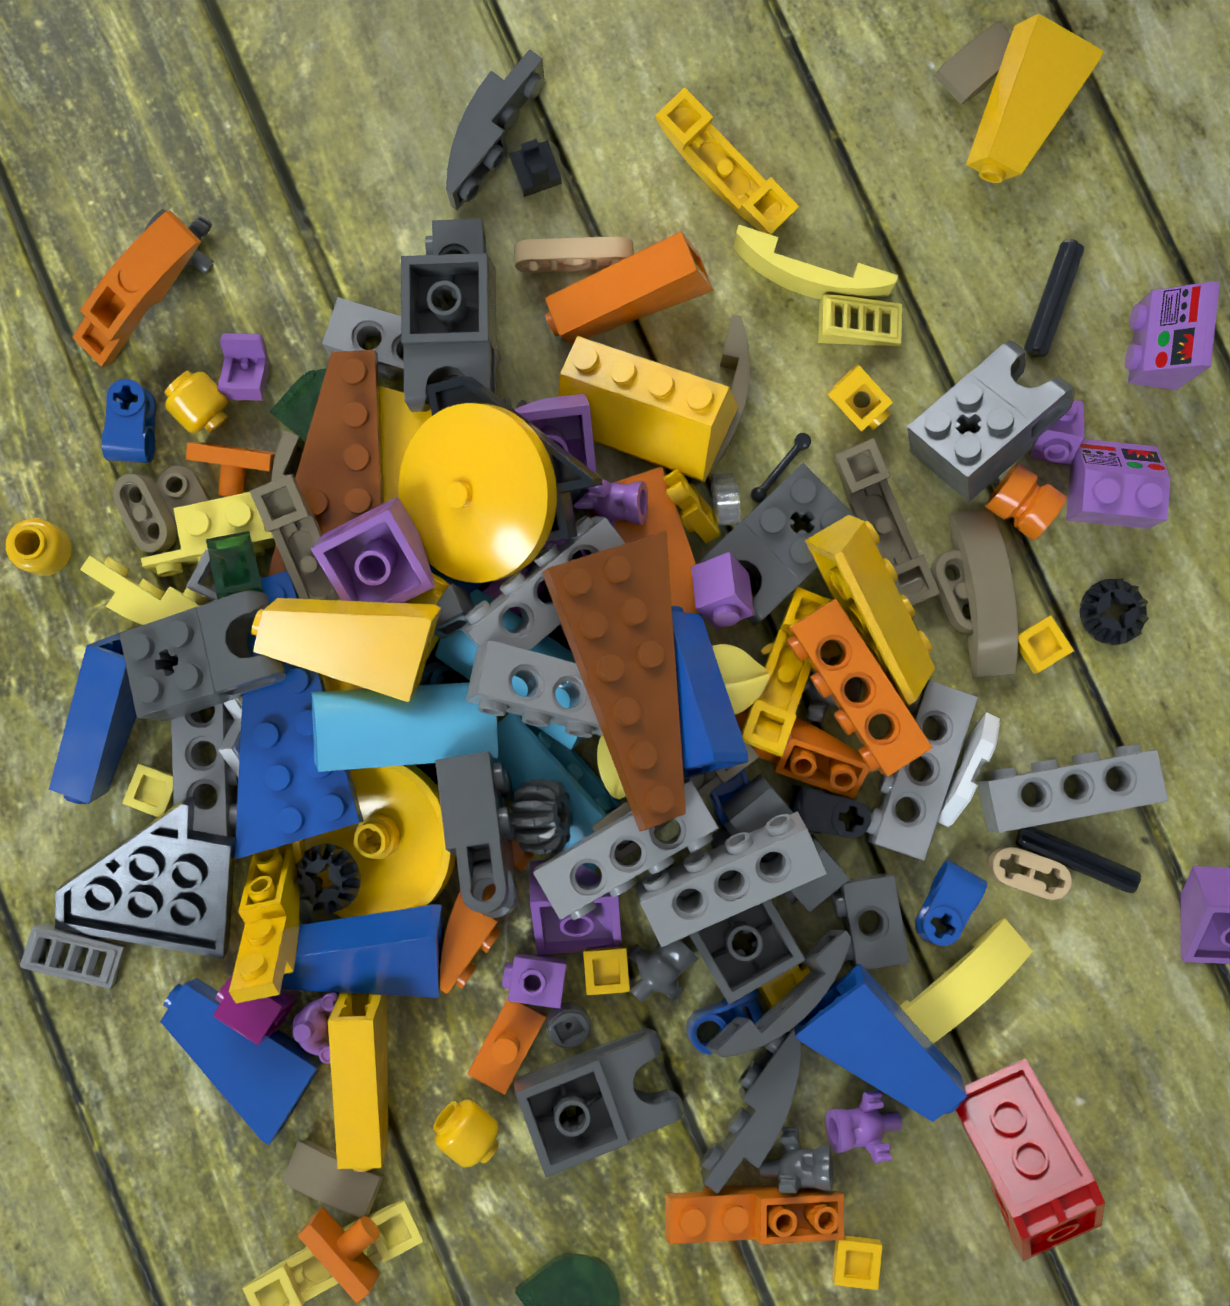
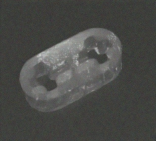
M733 473L711 474V499L717 525L740 524V497Z

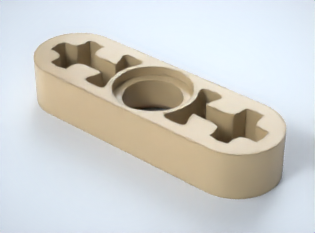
M625 237L527 239L519 241L514 245L515 268L528 273L601 271L634 254L633 241Z

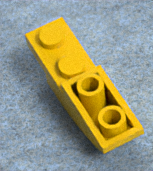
M292 843L252 855L238 910L245 923L229 988V993L236 1004L280 995L283 975L294 971L299 934L300 888L298 884L293 883L297 877L298 869L295 866L296 862Z

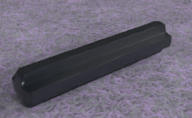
M1076 240L1063 241L1059 246L1024 345V349L1031 356L1045 357L1051 348L1084 253V246Z
M1035 827L1021 828L1017 836L1016 844L1021 848L1059 862L1070 869L1126 893H1134L1138 889L1141 881V874L1138 871Z

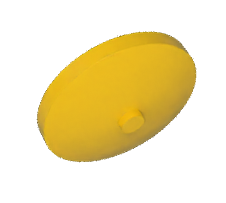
M465 403L450 406L437 412L422 424L411 439L405 451L399 475V499L420 534L428 563L441 573L456 580L482 583L514 575L533 561L543 548L551 532L557 506L556 478L551 459L535 431L519 416L502 407L490 404Z
M415 765L349 769L364 821L293 842L292 849L296 864L301 860L306 850L324 843L338 845L351 854L358 865L361 884L355 900L348 907L334 912L342 918L430 905L447 885L456 861V856L447 851L445 847L438 786L425 772ZM328 869L318 874V877L323 880V890L330 885H334V882L328 879Z

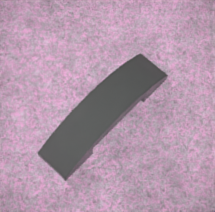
M829 930L803 955L805 958L803 962L811 972L755 1024L750 1019L737 1016L706 1045L710 1053L720 1057H729L753 1051L781 1037L803 1020L817 1006L836 979L851 941V936L846 930Z

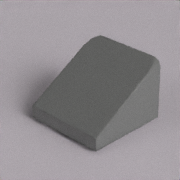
M454 584L445 590L436 606L441 607L434 635L445 639L461 631V627L468 622L465 616L475 606L467 590Z

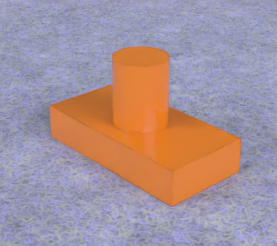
M189 442L186 449V460L221 464L218 495L227 497L244 493L246 468L272 471L276 452L206 442Z
M507 998L467 1075L505 1095L543 1025L547 1014L528 1004L510 1002Z
M322 1206L309 1218L297 1236L355 1303L358 1304L371 1292L381 1273L363 1253L365 1249L379 1238L378 1227L369 1217L362 1216L344 1231Z

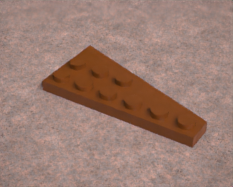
M375 350L331 352L295 480L304 494L322 534L384 503L378 353ZM277 545L267 577L287 571Z
M664 531L549 567L542 572L639 831L650 829L686 814L667 533Z

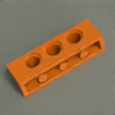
M837 599L829 600L787 628L791 634V637L786 640L787 644L800 662L807 659L815 671V674L810 676L811 681L824 699L830 695L839 710L834 713L835 718L847 735L853 732L856 734L863 745L858 750V753L871 772L878 769L880 773L889 777L933 748ZM828 640L837 642L842 650L840 660L834 665H827L820 656V649ZM853 677L860 678L865 684V694L856 702L848 700L844 693L846 682ZM883 714L888 719L889 729L883 737L873 738L868 729L869 722L875 715Z

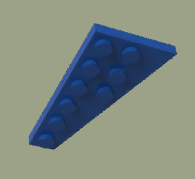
M288 571L248 582L247 591L268 594L270 604L277 598L299 599ZM250 631L248 635V649L252 657L262 655L253 652L257 636L252 635ZM283 662L286 672L285 680L242 694L235 859L364 821L350 770L318 772L314 762L311 692L326 691L320 673Z

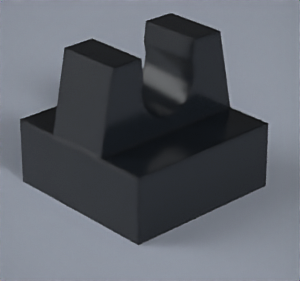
M537 139L522 143L521 150L509 153L511 164L524 197L562 184L561 175L548 140L538 143Z

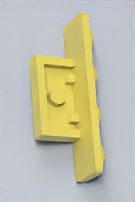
M246 492L173 508L181 549L141 558L143 568L157 573L159 577L174 576L183 572L182 567L198 564L206 549L223 558L239 555L241 559H251L265 555V549L276 547V542L272 533L266 531L251 493Z

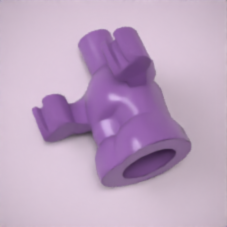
M602 480L603 485L587 488L590 492L574 504L576 509H594L599 517H606L613 527H615L616 520H627L632 524L643 525L648 512L647 485L644 481L622 484Z
M334 992L326 994L322 999L308 1003L297 1012L293 1020L294 1039L299 1042L306 1052L319 1056L320 1060L326 1064L330 1063L329 1043H325L329 1041L328 1019L338 998V995Z
M880 1090L864 1092L858 1108L848 1110L838 1108L827 1111L825 1117L826 1133L829 1143L836 1153L847 1152L852 1148L865 1147L871 1154L874 1163L892 1160L893 1156L889 1153L891 1146L889 1143H882L885 1132L901 1130L902 1121L898 1112L881 1114L878 1109L884 1107V1102H881L883 1094Z

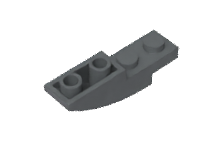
M530 49L505 80L493 71H490L478 87L463 114L454 137L447 167L446 191L450 205L455 210H458L465 201H472L481 188L483 178L490 170L496 171L502 165L507 155L504 130H509L515 124L520 108L528 99H535L544 86L543 59Z
M794 1027L781 1037L764 1045L767 1052L757 1064L752 1061L743 1071L738 1081L742 1086L738 1091L742 1100L749 1106L746 1110L740 1107L734 1113L726 1127L730 1131L720 1145L716 1142L713 1143L701 1160L703 1183L717 1194L744 1158L759 1169L784 1125L795 1093L801 1061V1042L795 1036Z

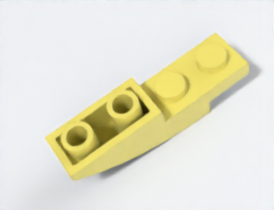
M89 556L80 569L115 592L106 605L107 608L141 625L209 602L208 598L188 588L182 592L169 587L165 593L164 590L144 578L138 584L127 577L130 571L128 567L109 556L104 562Z

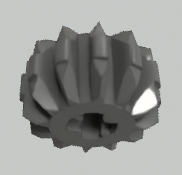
M532 779L530 782H522L519 789L514 792V805L511 806L513 812L511 824L514 825L515 840L519 841L522 851L539 854H552L554 851H563L565 844L570 840V827L573 826L571 821L573 810L570 809V796L565 792V787L562 782H555L554 780Z

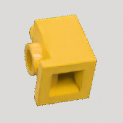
M858 363L827 391V395L861 432L867 426L872 430L876 429L891 415L887 408L893 402ZM859 392H866L870 397L869 403L864 407H858L854 404V397Z

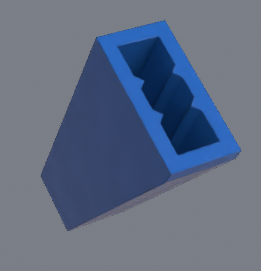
M672 606L683 777L691 778L749 762L748 753L702 615L683 612L682 607Z
M119 633L86 645L49 790L63 794L64 799L72 803L89 804L109 791L137 718Z
M427 905L299 925L294 971L283 975L282 989L439 998L440 964L444 942L442 905Z
M861 964L832 984L817 1006L794 1026L795 1036L800 1042L932 1122L943 1114L954 1112L961 1105L962 1101L968 1097L959 1071Z
M198 978L188 981L184 985L178 983L163 1004L168 1010L160 1022L259 1139L269 1145L280 1134L323 1065V1062L319 1056L306 1052L297 1041L280 1030L276 1031L259 1045H256L213 1017V1014L220 1005L215 1000L219 991Z

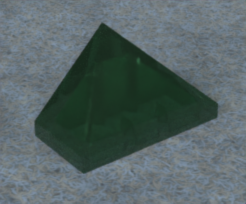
M249 531L206 539L217 599L248 590L263 593Z

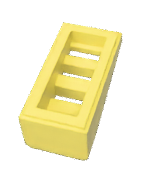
M822 295L819 303L818 343L877 346L901 345L902 304L842 295ZM835 313H842V327L835 326ZM851 313L858 314L857 329L850 328ZM866 314H874L873 331H866ZM882 315H890V334L882 333Z

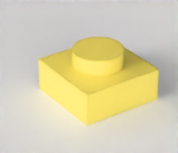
M138 763L122 804L159 817L168 811L174 802L173 775L149 765Z

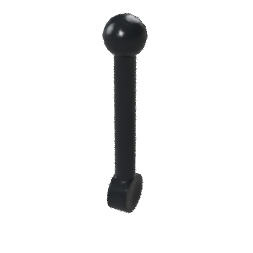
M799 433L794 439L792 449L763 484L752 489L751 498L754 502L761 503L766 499L768 489L800 451L808 449L811 444V438L808 434Z

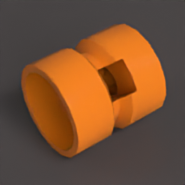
M1018 462L995 488L985 507L1003 520L1014 517V527L1034 541L1055 519L1068 497L1052 485H1037L1038 476Z

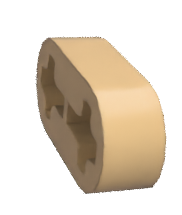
M1008 846L997 848L988 858L987 867L989 874L1001 884L1050 900L1063 898L1071 889L1072 878L1066 866L1051 859ZM1012 854L1014 855L1013 862L1026 868L1023 875L1009 872L1006 878L1004 877L1005 869L999 867L1001 859L1009 860ZM1052 869H1054L1053 876L1059 879L1057 887L1049 886L1046 892V884L1033 878L1035 871L1050 874Z

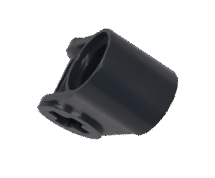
M792 784L788 806L793 813L798 811L808 832L816 834L825 833L844 838H857L868 830L871 824V815L863 803L851 798L831 795L827 791ZM849 806H853V813L859 816L858 824L851 823L849 830H846L845 823L839 820L840 812L847 813Z

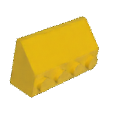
M577 336L560 372L558 397L577 394L586 395L590 405L594 443L672 471L679 469L683 475L702 482L706 481L739 407L728 386Z
M847 515L809 537L805 542L833 598L837 599L902 701L909 706L917 700L935 670L929 653L933 652V648L927 636L921 630L917 631L912 620L916 616L915 610L908 598L903 594L900 595L894 583L898 580V575L887 558H882L876 546L880 543L877 531L869 521H863L854 516Z

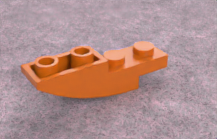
M171 210L165 211L130 245L105 274L80 309V312L85 317L72 338L101 367L114 362L149 307L162 302L201 243Z
M750 707L735 715L741 733ZM798 717L795 719L781 757L752 746L759 758L774 763V772L854 799L870 770L855 749Z
M513 839L514 868L516 867L523 872L535 853L522 851L519 841ZM494 883L486 887L485 901L491 899L495 894L496 886ZM461 890L448 921L442 948L440 990L446 994L451 991L454 985L460 989L464 987L477 968L470 962L478 950L481 949L487 953L501 933L495 927L501 918H491L469 909L464 904Z
M738 1185L723 1186L718 1194L708 1186H703L702 1192L665 1193V1239L669 1244L755 1239L760 1245L844 1240V1194L838 1191H823L811 1188L799 1189L797 1193H780L779 1186Z

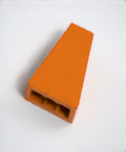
M681 231L545 297L550 310L545 316L555 336L559 335L569 343L574 344L577 336L585 339L707 294L714 289L700 254Z
M663 467L616 481L615 483L622 484L644 481L648 490V512L643 525L632 524L627 520H616L614 529L625 543L666 531L671 605L682 607L683 612L700 614L696 610L691 567L695 566L696 563L676 505L666 492L669 486L663 479L665 477ZM586 509L591 518L598 516L594 509Z

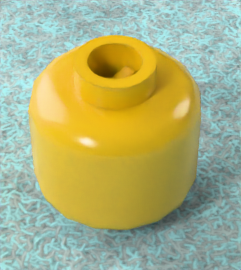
M187 370L177 377L164 391L168 397L165 402L166 410L189 433H197L204 428L209 433H212L228 418L223 410L227 407L229 400L218 391V385L205 372L192 374Z
M27 518L18 522L10 529L6 538L5 550L9 560L17 568L37 576H50L60 572L68 564L72 553V544L68 534L61 527L41 518Z
M470 1099L462 1100L459 1103L456 1101L449 1103L438 1115L433 1125V1130L436 1132L435 1145L463 1168L472 1167L478 1162H488L498 1149L499 1141L496 1140L499 1131L498 1122Z

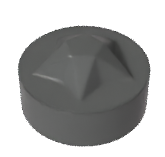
M574 1002L561 1003L560 1008H553L546 1019L549 1038L559 1047H576L582 1044L590 1034V1020L587 1011L580 1004Z

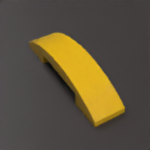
M685 87L655 115V119L663 132L699 177L730 208L759 231L772 235L798 210V204L772 177L766 181L711 124L713 116Z
M796 587L764 667L769 672L768 683L761 696L755 699L754 703L750 706L744 724L742 738L745 743L780 757L783 755L797 716L795 713L812 668L807 659L800 662L790 649L786 640L791 637V634L787 628L830 599Z

